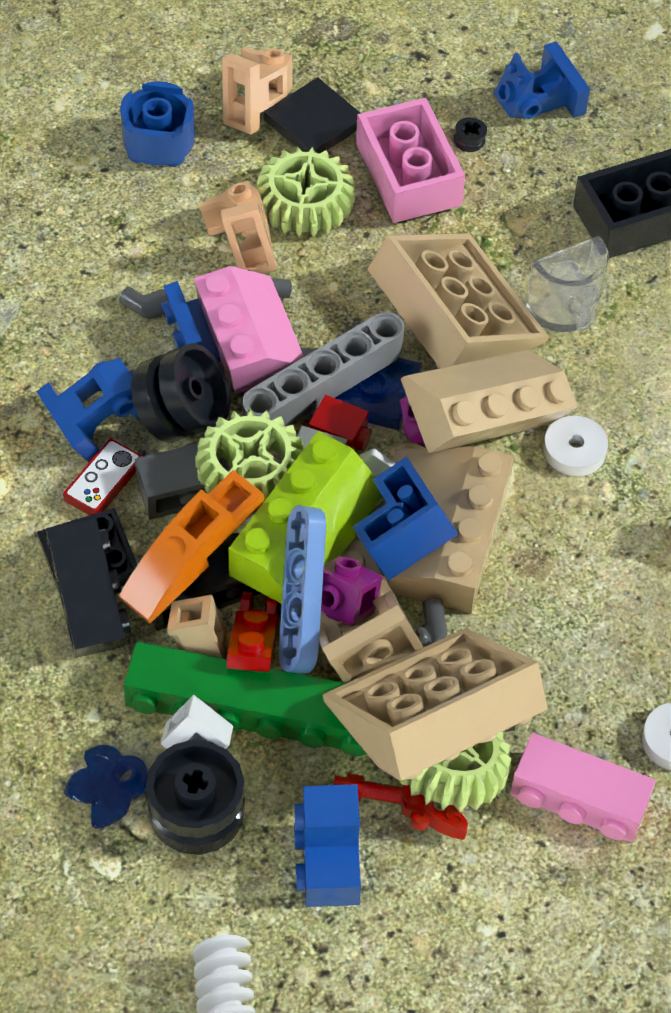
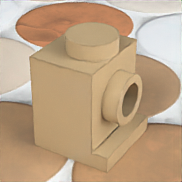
M207 595L172 602L167 632L169 636H175L178 648L180 650L184 649L187 652L224 659L227 630L213 596Z

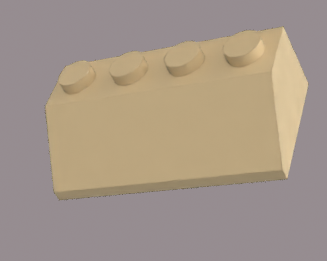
M529 349L407 375L401 378L428 454L549 425L578 408L565 372Z

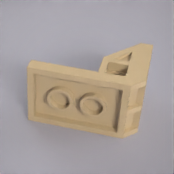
M361 540L350 545L342 555V557H349L359 561L361 566L383 576L380 568L370 556ZM384 576L379 596L373 600L376 606L375 613L354 626H350L342 621L332 620L321 611L319 641L328 661L344 683H349L424 648Z

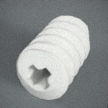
M227 934L215 936L202 941L193 949V961L196 963L194 978L198 981L195 985V995L199 998L196 1003L197 1013H255V1008L252 1006L241 1005L254 998V991L252 989L240 987L252 981V973L248 970L240 969L251 963V956L247 953L237 952L249 946V941L246 938Z

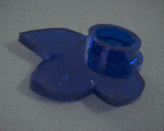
M98 745L86 750L84 758L87 767L74 773L64 789V794L69 799L84 804H92L91 825L94 829L104 828L121 820L128 813L132 798L140 796L146 790L149 772L147 765L136 756H123L115 747L110 745ZM132 770L129 779L120 781L125 772Z

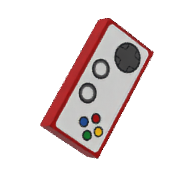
M110 438L64 491V501L88 515L104 511L136 473L135 459L143 456Z

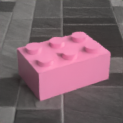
M427 98L357 114L356 145L393 223L462 206L465 174Z

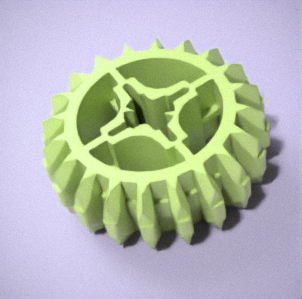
M297 146L293 154L283 150L280 158L271 156L269 165L262 166L260 176H258L256 181V189L259 190L272 228L281 226L284 234L291 230L296 231L298 238L303 232H310L314 238L318 230L328 234L331 226L340 227L343 219L349 218L353 203H355V181L353 176L350 175L348 165H342L339 156L329 158L327 150L320 154L315 153L313 146L309 152H302Z
M249 409L246 416L240 417L233 410L230 421L219 417L216 427L207 426L205 438L199 439L197 445L198 452L195 456L198 480L200 484L205 485V491L208 494L234 470L263 492L266 500L303 451V441L301 437H296L293 425L284 427L282 416L270 420L267 410L261 416H254L252 410ZM272 450L282 459L281 464L275 462L274 456L269 454ZM221 458L227 460L228 465L232 467L229 472L219 463Z
M500 732L493 740L486 743H478L460 752V755L455 759L441 761L423 770L420 776L400 781V784L410 785L411 796L422 794L425 797L426 805L435 801L441 803L442 810L448 805H454L460 813L467 805L477 810L483 802L491 804L493 798L500 794L501 789H504L511 769L510 745L504 742L503 732Z

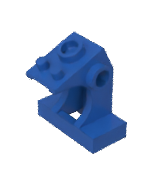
M555 41L544 45L541 69L534 73L528 71L521 61L519 53H515L510 63L506 65V71L493 93L510 118L531 119L537 115L564 106L575 118L586 114L590 88L558 42Z
M120 358L110 362L102 361L97 363L89 373L62 393L49 382L36 391L72 448L88 462L99 451V448L93 441V434L97 426L104 419L112 414L124 417L131 413L140 421L133 404L131 390L135 370L128 371ZM103 391L104 395L87 408L84 406L83 403L90 396Z

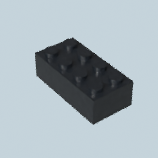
M671 149L578 176L573 207L604 259L671 239Z

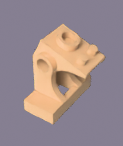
M242 48V57L231 53L222 58L223 124L251 135L260 130V113L289 95L292 89V55L284 54L279 49L262 51ZM237 83L245 85V96H238Z
M247 181L236 183L227 191L199 204L208 235L212 236L226 232L237 268L251 270L260 274L277 270V263L271 245L268 218L258 189ZM237 233H241L243 237H246L241 244H239Z

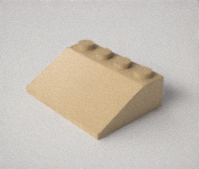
M470 233L387 235L367 269L377 282L378 287L392 302L397 313L416 335L418 342L424 346L435 361L438 369L527 349L530 350L546 343L549 339L547 333Z
M478 446L454 447L429 454L427 448L396 449L392 461L397 463L407 456L458 535L391 580H388L383 572L382 574L395 595L422 602L430 598H440L443 601L444 607L471 614L509 489L514 455Z
M467 628L323 694L325 704L377 767L400 781L416 778L423 773V770L441 761L453 760L460 755V752L478 743L489 742L498 733L513 726L526 724L531 721L533 716L548 709L538 662Z

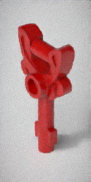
M347 773V777L337 775L334 777L333 785L357 784L359 802L361 798L400 804L401 813L410 819V825L416 830L422 831L430 826L437 832L452 838L464 840L466 837L468 822L454 805H448L442 811L435 809L433 801L426 805L425 797L422 794L411 796L410 785L399 787L365 781L364 776Z

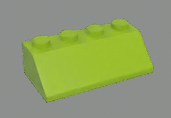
M320 431L316 432L229 547V576L282 604L287 523L291 511L298 505L320 508L325 514L324 565L345 553L357 536L352 526L372 514L384 499L372 480L376 476L353 448Z

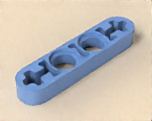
M301 505L294 507L287 523L279 662L284 671L306 674L314 669L318 658L326 517L320 508Z

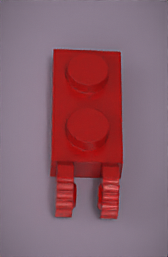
M243 591L240 611L236 610L227 654V668L270 672L278 627V602L268 597L265 602V612L253 609L254 598L252 597V592Z

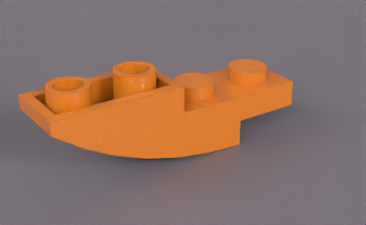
M234 470L208 494L201 489L173 518L151 545L126 582L119 595L120 599L150 624L209 567L207 557L265 501L263 492Z

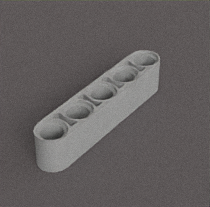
M391 312L376 314L251 388L244 394L242 399L243 416H246L249 409L252 410L254 416H261L267 410L270 420L282 416L284 427L289 426L317 409L325 395L335 398L395 362L401 356L403 349L404 322L401 317Z

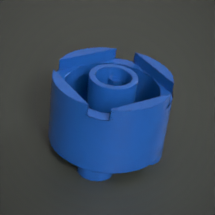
M162 81L142 84L141 90L133 94L131 90L124 96L120 106L123 145L127 151L128 158L133 162L148 165H167L170 167L181 165L195 143L194 105L191 98L189 97L188 99L183 94V89L179 86Z

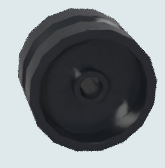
M190 343L173 349L166 354L141 362L133 373L131 390L136 412L148 432L160 441L173 443L196 433L206 431L207 426L216 427L219 417L226 420L229 415L231 394L227 377L216 357L204 346Z
M189 740L174 744L158 755L150 767L146 783L149 817L153 831L168 847L180 853L195 855L217 851L232 841L243 825L245 811L244 777L240 764L227 749L209 741Z

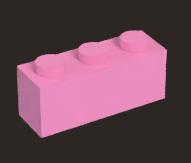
M532 732L514 774L510 795L517 797L526 806L532 808L542 807L555 812L569 823H583L600 830L603 835L610 839H624L633 843L650 801L656 780Z

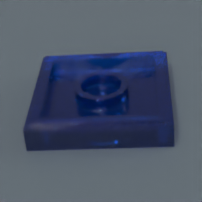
M399 357L395 362L335 398L369 411L368 423L399 431L403 422L400 400L407 396L401 378L421 373L422 363Z

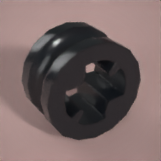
M473 117L459 120L455 126L454 144L465 152L480 150L486 142L487 126L481 120Z

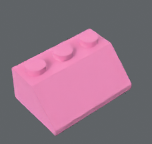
M229 266L194 278L200 309L234 395L250 390L304 357L271 276Z

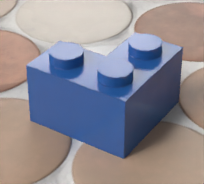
M407 456L372 479L387 504L352 526L364 547L388 580H391L458 535Z
M358 785L303 786V803H294L295 850H303L304 864H296L297 891H305L306 907L360 905Z

